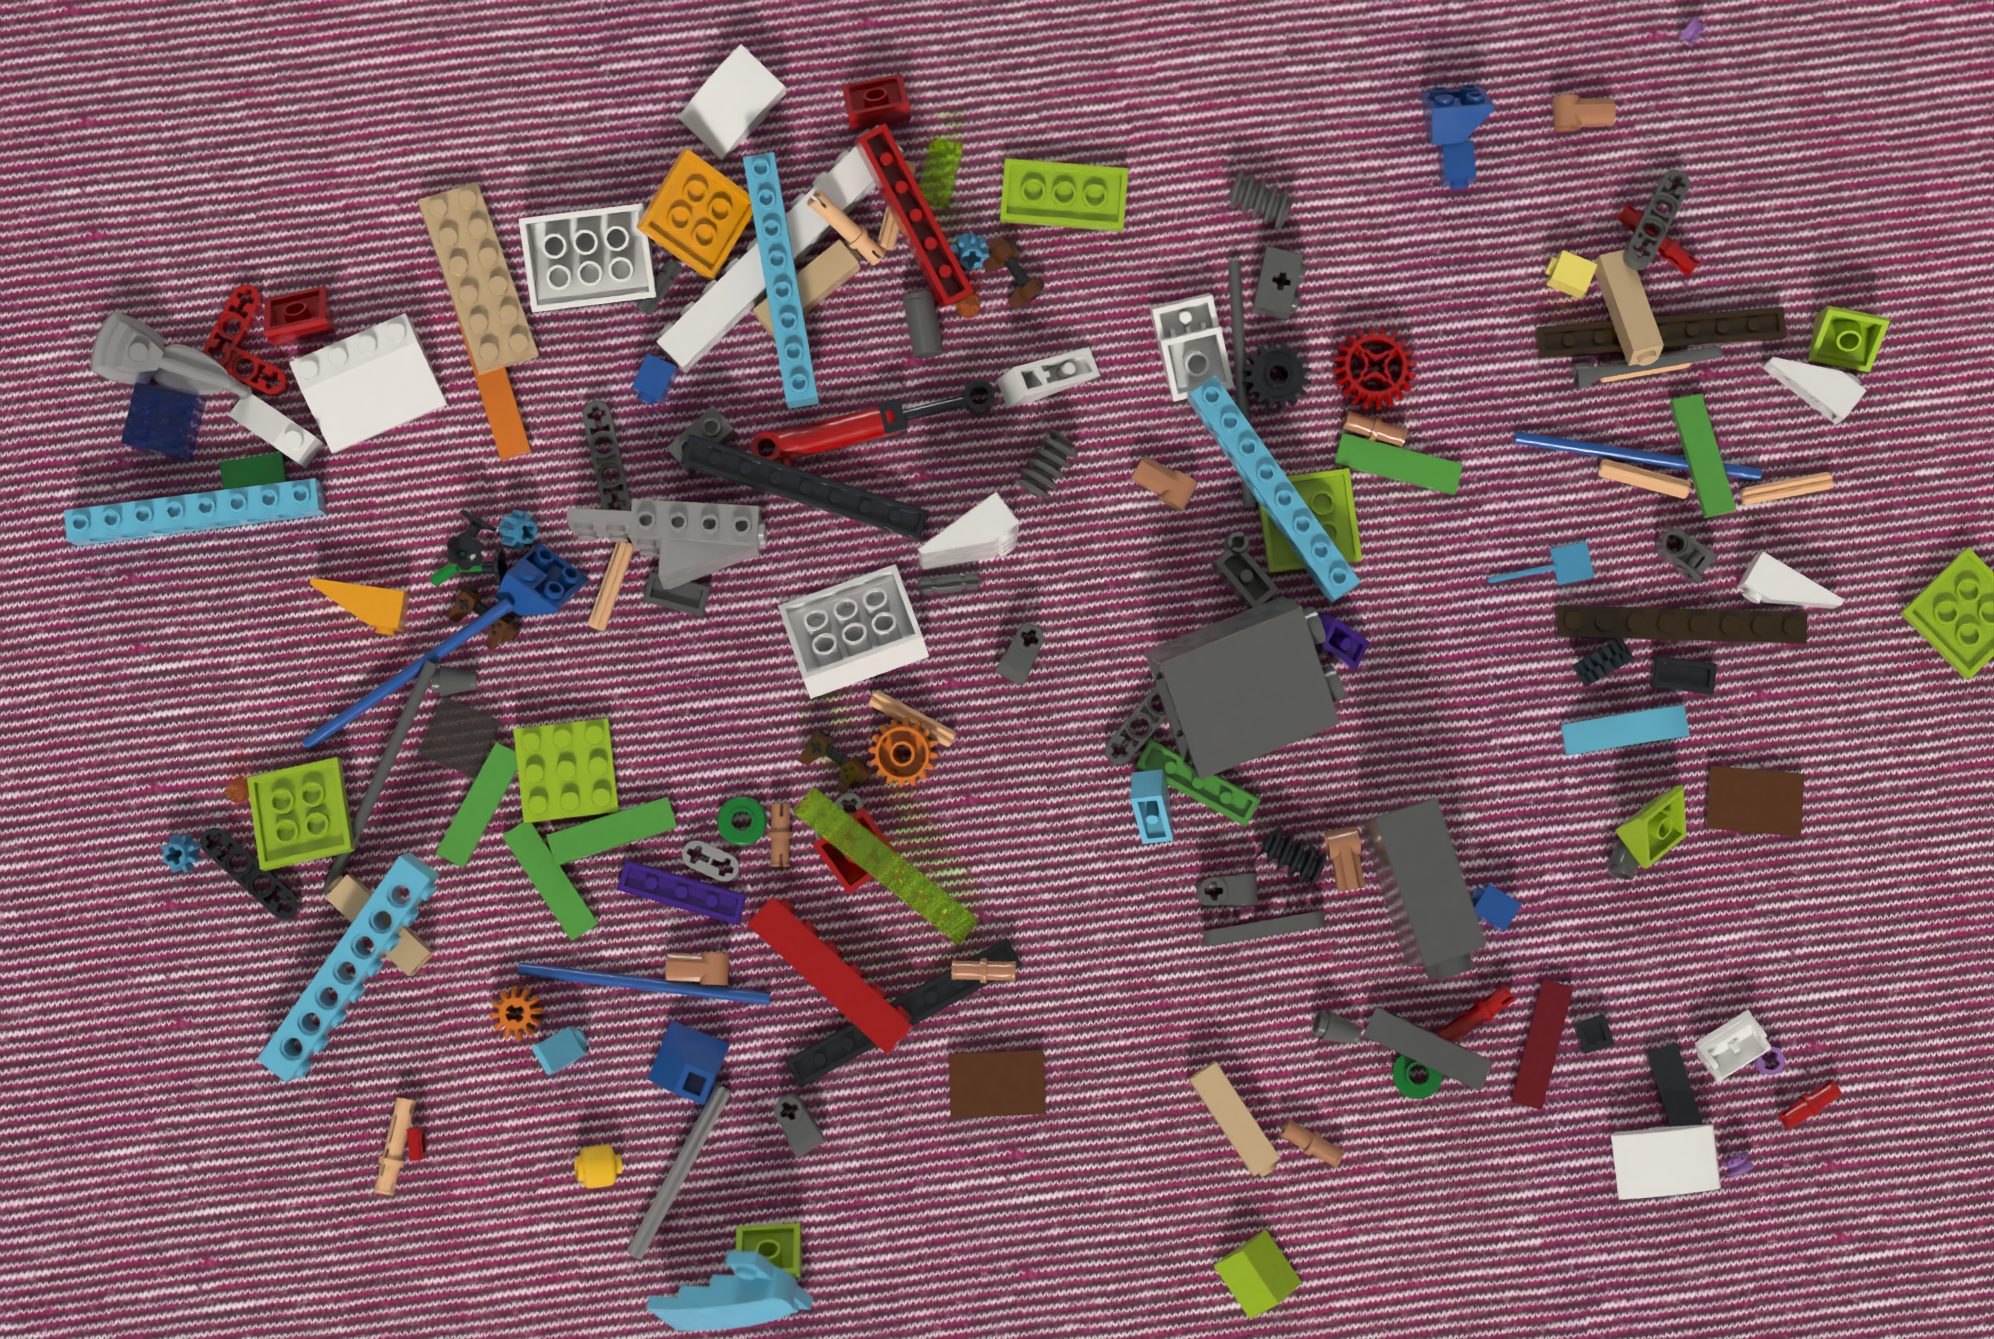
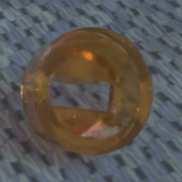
M973 292L954 302V305L961 316L972 318L979 312L980 300L976 292Z
M240 775L227 786L223 794L234 803H242L249 799L248 783Z

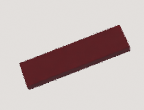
M1541 979L1510 1097L1511 1102L1539 1110L1543 1109L1574 987Z

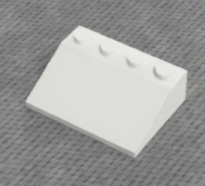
M646 203L519 218L532 312L656 297L651 238L636 228V225L647 209Z
M406 313L289 362L301 392L332 454L448 405L414 324Z
M995 492L918 548L920 566L923 570L992 559L998 554L1002 558L1016 548L1019 522L998 493Z
M896 564L778 605L810 699L929 657Z

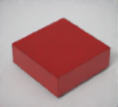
M424 1126L407 1129L409 1162L426 1159L427 1146Z

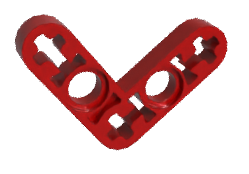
M248 284L236 287L203 348V353L215 360L211 353L213 350L219 351L223 342L218 338L220 335L223 336L226 340L233 343L229 346L225 342L222 348L225 357L224 359L218 358L216 361L228 372V375L269 396H281L289 387L287 375L278 367L240 349L263 304L262 295L256 288ZM251 292L254 302L253 304L247 303L244 306L242 312L247 315L246 319H244L238 313L233 312V310L236 308L241 311L244 305L240 300L241 296H248ZM231 319H238L241 323L240 331L235 335H228L225 332V324ZM244 360H251L254 364V370L248 376H241L238 373V366ZM261 372L271 378L278 374L277 379L281 382L278 387L273 385L269 389L270 384L259 378Z

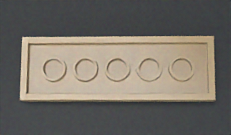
M478 183L418 199V206L478 375L537 358L538 351Z

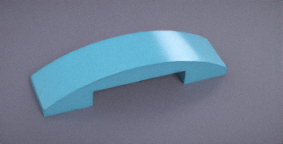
M1684 705L1560 725L1565 756L1690 736Z

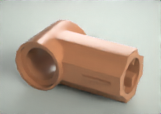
M1575 94L1559 95L1552 98L1553 126L1555 131L1570 132L1579 130L1581 127H1606L1615 124L1616 104L1613 98L1580 99V96Z
M1144 455L1131 477V480L1159 495L1158 497L1161 501L1179 511H1183L1198 486V483L1188 475L1177 470L1172 471Z
M1356 826L1324 832L1326 851L1329 859L1332 860L1338 892L1365 887L1359 856L1361 854V843Z
M701 952V955L667 953L666 980L694 981L706 985H728L730 953Z

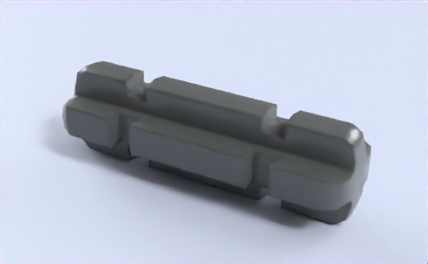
M667 260L662 267L663 272H659L655 277L656 297L640 299L636 307L642 313L651 315L657 307L656 303L661 302L674 283L673 278H677L681 273L683 267L675 260Z
M976 572L965 573V576L953 574L935 576L936 579L926 577L918 580L919 593L922 596L933 595L932 592H937V594L959 592L964 588H967V591L977 590L980 586L979 575Z

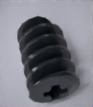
M1278 826L1267 835L1255 858L1266 853L1265 864L1268 865L1273 860H1278L1277 871L1288 866L1287 877L1290 878L1298 872V883L1301 885L1305 880L1310 879V890L1325 867L1327 854L1322 852L1315 857V846H1310L1304 851L1305 840L1300 839L1293 844L1294 834L1289 833L1282 838L1283 827Z

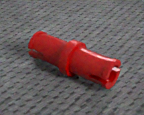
M1829 1079L1811 1093L1805 1092L1800 1095V1100L1784 1111L1779 1112L1778 1118L1784 1127L1791 1131L1810 1116L1816 1117L1819 1115L1820 1109L1835 1099L1840 1098L1842 1093L1837 1084Z

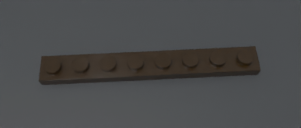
M1784 307L1654 317L1664 343L1662 350L1783 340L1787 337ZM1612 321L1536 327L1535 329L1538 360L1623 353Z
M1555 606V638L1618 639L1622 637L1623 640L1806 644L1807 612Z

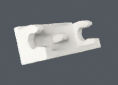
M1746 1010L1695 1042L1698 1058L1717 1082H1720L1771 1050V1045L1765 1039L1767 1037L1765 1031L1749 1010Z

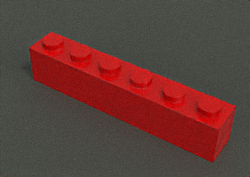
M886 123L855 139L853 142L940 308L947 307L973 293L971 285Z
M772 896L747 925L884 1053L889 1055L914 1028L909 1023L913 1017L900 1005L894 1009L885 1000L889 995L876 983L870 987L863 980L866 973L853 961L849 966L839 958L843 952L830 940L824 944L816 936L820 931L808 919L801 923L793 915L797 909L784 897L778 901Z

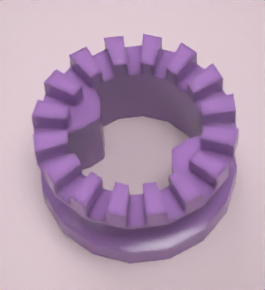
M1695 15L1679 39L1688 40V45L1692 47L1708 24L1706 22L1699 23L1698 17Z
M1771 1046L1769 1051L1774 1054L1773 1059L1777 1062L1776 1066L1769 1070L1764 1067L1765 1061L1762 1059L1763 1055L1753 1060V1064L1760 1073L1775 1075L1784 1068L1785 1057L1782 1051Z
M1747 1151L1735 1154L1734 1159L1731 1156L1721 1162L1723 1167L1728 1168L1726 1173L1728 1178L1741 1175L1754 1168L1753 1162H1749L1747 1159L1749 1157Z

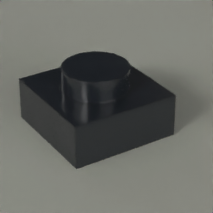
M1605 1014L1572 1023L1582 1054L1614 1045Z

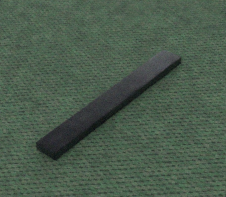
M691 434L688 436L680 462L682 466L920 541L929 512L922 508Z
M1007 938L965 960L980 961L981 958H988V961H1016V969L1022 966ZM951 969L889 1002V1004L894 1009L900 1005L913 1017L909 1023L914 1026L995 980H987V983H980V980H952ZM851 1023L786 1059L785 1062L799 1088H802L877 1045L856 1025Z

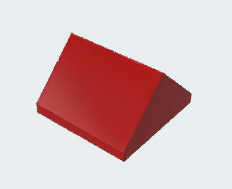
M902 73L841 85L851 132L875 128L877 125L881 126L885 123L886 125L911 121L910 104Z
M326 285L265 299L264 334L275 346L336 333Z
M864 807L858 809L812 843L848 894H851L900 858Z

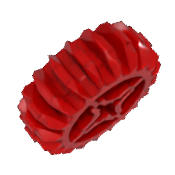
M1369 326L1366 332L1367 336H1365L1361 329H1357L1355 332L1356 339L1348 335L1345 338L1347 346L1341 344L1338 346L1337 351L1342 356H1334L1333 363L1341 367L1334 368L1332 375L1342 376V378L1335 382V386L1342 387L1345 385L1347 387L1341 395L1345 398L1352 393L1354 395L1351 401L1352 405H1356L1359 399L1364 400L1363 409L1367 410L1370 403L1374 402L1375 410H1380L1383 400L1385 405L1390 408L1394 405L1393 397L1401 401L1404 398L1402 391L1409 392L1412 388L1407 381L1415 380L1416 374L1408 370L1415 368L1417 362L1413 360L1407 361V359L1414 352L1412 349L1403 351L1402 348L1407 344V341L1402 339L1399 343L1395 342L1394 340L1398 334L1395 331L1389 337H1386V328L1381 327L1378 335H1375V329L1373 326ZM1375 345L1385 348L1386 351L1376 355L1368 349L1364 350L1362 347ZM1353 353L1358 357L1357 362L1362 370L1355 379L1350 371V359ZM1393 358L1396 359L1399 369L1396 384L1390 379L1392 375L1387 368L1388 363ZM1382 360H1384L1378 372H1370L1366 377H1364L1368 372V368L1371 365L1373 366L1376 363L1379 364ZM1367 382H1374L1380 387L1384 386L1387 390L1369 391L1361 386Z

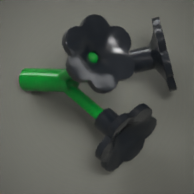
M462 509L460 513L466 516L470 524L466 531L460 533L458 537H450L446 546L449 551L446 557L449 563L430 576L431 582L435 586H439L456 573L482 571L483 574H495L497 585H501L507 572L504 549H495L494 561L483 562L484 558L481 554L483 545L476 539L481 529L495 532L497 528Z

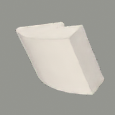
M740 44L699 89L678 119L723 161L766 118L765 114L786 94V88Z
M1206 293L1149 307L1173 402L1187 399L1192 391L1214 376L1218 378L1225 389L1234 387L1222 329L1219 326L1212 294Z
M1713 1124L1649 1128L1648 1130L1615 1132L1611 1136L1619 1200L1671 1196L1721 1188Z

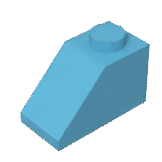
M1163 769L1132 773L1130 799L1142 844L1174 841L1170 796Z
M570 1026L531 1048L546 1074L551 1075L587 1055L589 1052L586 1047L589 1045V1042L580 1028L575 1030L573 1026Z

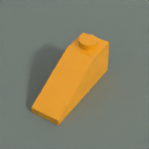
M315 578L310 579V585L366 624L376 628L375 633L394 636L395 631L404 632L410 595L405 591Z

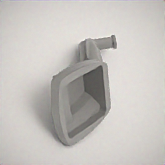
M117 312L111 313L104 321L95 338L90 369L104 378L126 384H147L154 377L162 388L187 395H210L226 390L237 394L241 399H248L252 394L250 385L243 384L235 380L234 377L229 376L221 364L210 356L186 345L174 344L164 348L163 338L154 329L130 316Z

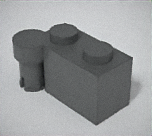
M1234 532L1224 540V554L1213 563L1212 568L1249 610L1266 603L1279 589L1248 554L1249 542L1248 538L1244 536L1245 534Z

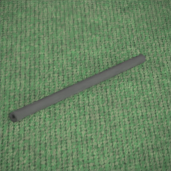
M1229 262L1228 274L1237 407L1250 424L1249 396L1246 394L1248 392V385L1242 384L1243 379L1247 377V374L1242 371L1247 362L1240 262ZM1241 478L1243 508H1255V496Z
M426 660L352 822L355 847L438 665L434 662ZM353 851L337 855L322 888L324 892H331L328 890V887L337 877L343 875Z

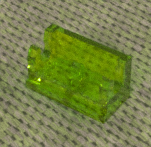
M937 137L930 141L919 188L928 205L949 209L963 155L962 142H954Z

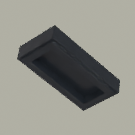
M1654 655L1649 687L1714 695L1717 664Z

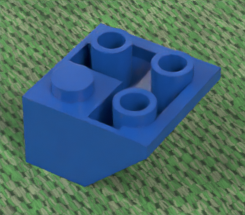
M1475 84L1462 85L1459 90L1433 87L1429 89V92L1421 93L1426 136L1432 145L1463 143L1494 110L1492 100L1483 88H1479Z
M538 543L506 572L495 598L501 602L508 597L514 605L512 610L520 616L554 614L588 583L589 578L544 545Z
M672 1020L647 1080L677 1095L704 1105L708 1101L731 1044Z

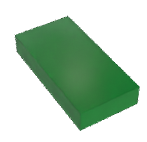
M282 452L220 462L224 490L288 482L285 457Z

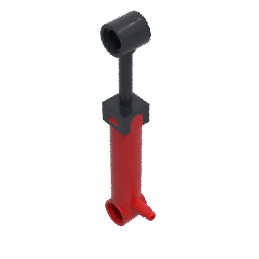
M979 379L971 381L965 387L961 396L902 410L899 398L878 403V407L772 433L761 432L753 438L751 452L754 455L794 467L792 459L885 436L888 439L908 434L907 421L964 407L974 415H984L993 408L995 402L994 389L990 383ZM975 391H983L987 394L988 399L983 404H975L970 397ZM768 442L774 444L776 449L771 456L764 457L759 454V448L762 444Z

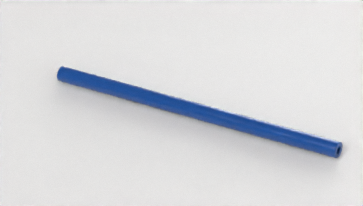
M1515 431L1513 438L1514 444L1689 470L1686 458L1681 456ZM1723 463L1726 476L1756 481L1761 480L1762 469Z
M508 597L304 738L302 742L305 747L311 750L420 674L426 660L436 663L512 610L514 605Z
M519 962L517 972L518 975L764 1005L770 1004L771 992Z

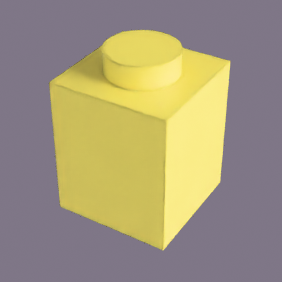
M1563 250L1557 258L1552 256L1548 263L1545 274L1549 275L1546 285L1581 299L1589 287L1598 264Z

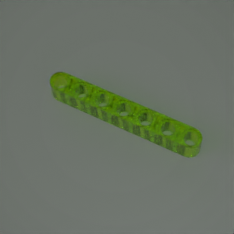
M812 786L792 812L957 944L962 942L979 921L967 908L815 787Z

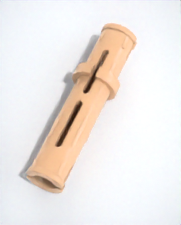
M817 190L812 194L821 204L810 197L807 205L843 236L850 248L859 251L871 265H875L880 261L872 251L881 258L884 257L885 250L868 236V231L863 226L859 227L822 190Z
M396 1097L383 1155L379 1156L378 1160L380 1168L373 1190L376 1193L394 1196L400 1168H403L405 1162L402 1161L407 1142V1129L411 1126L413 1112L417 1103L415 1100Z

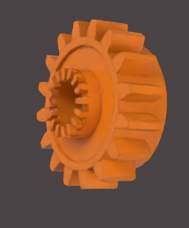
M905 717L900 725L898 720L894 718L891 720V728L885 724L880 727L883 735H873L872 739L877 745L869 748V752L875 754V758L870 763L871 765L878 764L880 768L876 773L878 776L882 774L888 776L886 783L890 784L893 780H898L899 787H903L905 782L909 780L910 784L914 786L917 784V776L923 780L928 777L925 769H935L936 765L930 760L939 756V752L932 750V747L938 741L937 739L929 740L927 737L932 731L930 728L925 731L920 729L922 721H917L913 726L910 725L909 717ZM898 745H906L910 748L912 753L910 759L904 760L898 756Z

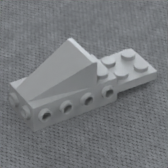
M632 499L631 511L567 508L566 520L573 535H578L580 540L594 541L597 537H609L610 541L621 543L627 542L628 538H630L634 550L640 551V555L658 556V552H660L658 576L663 589L670 590L749 558H760V550L766 549L767 546L766 523L762 522L759 506Z

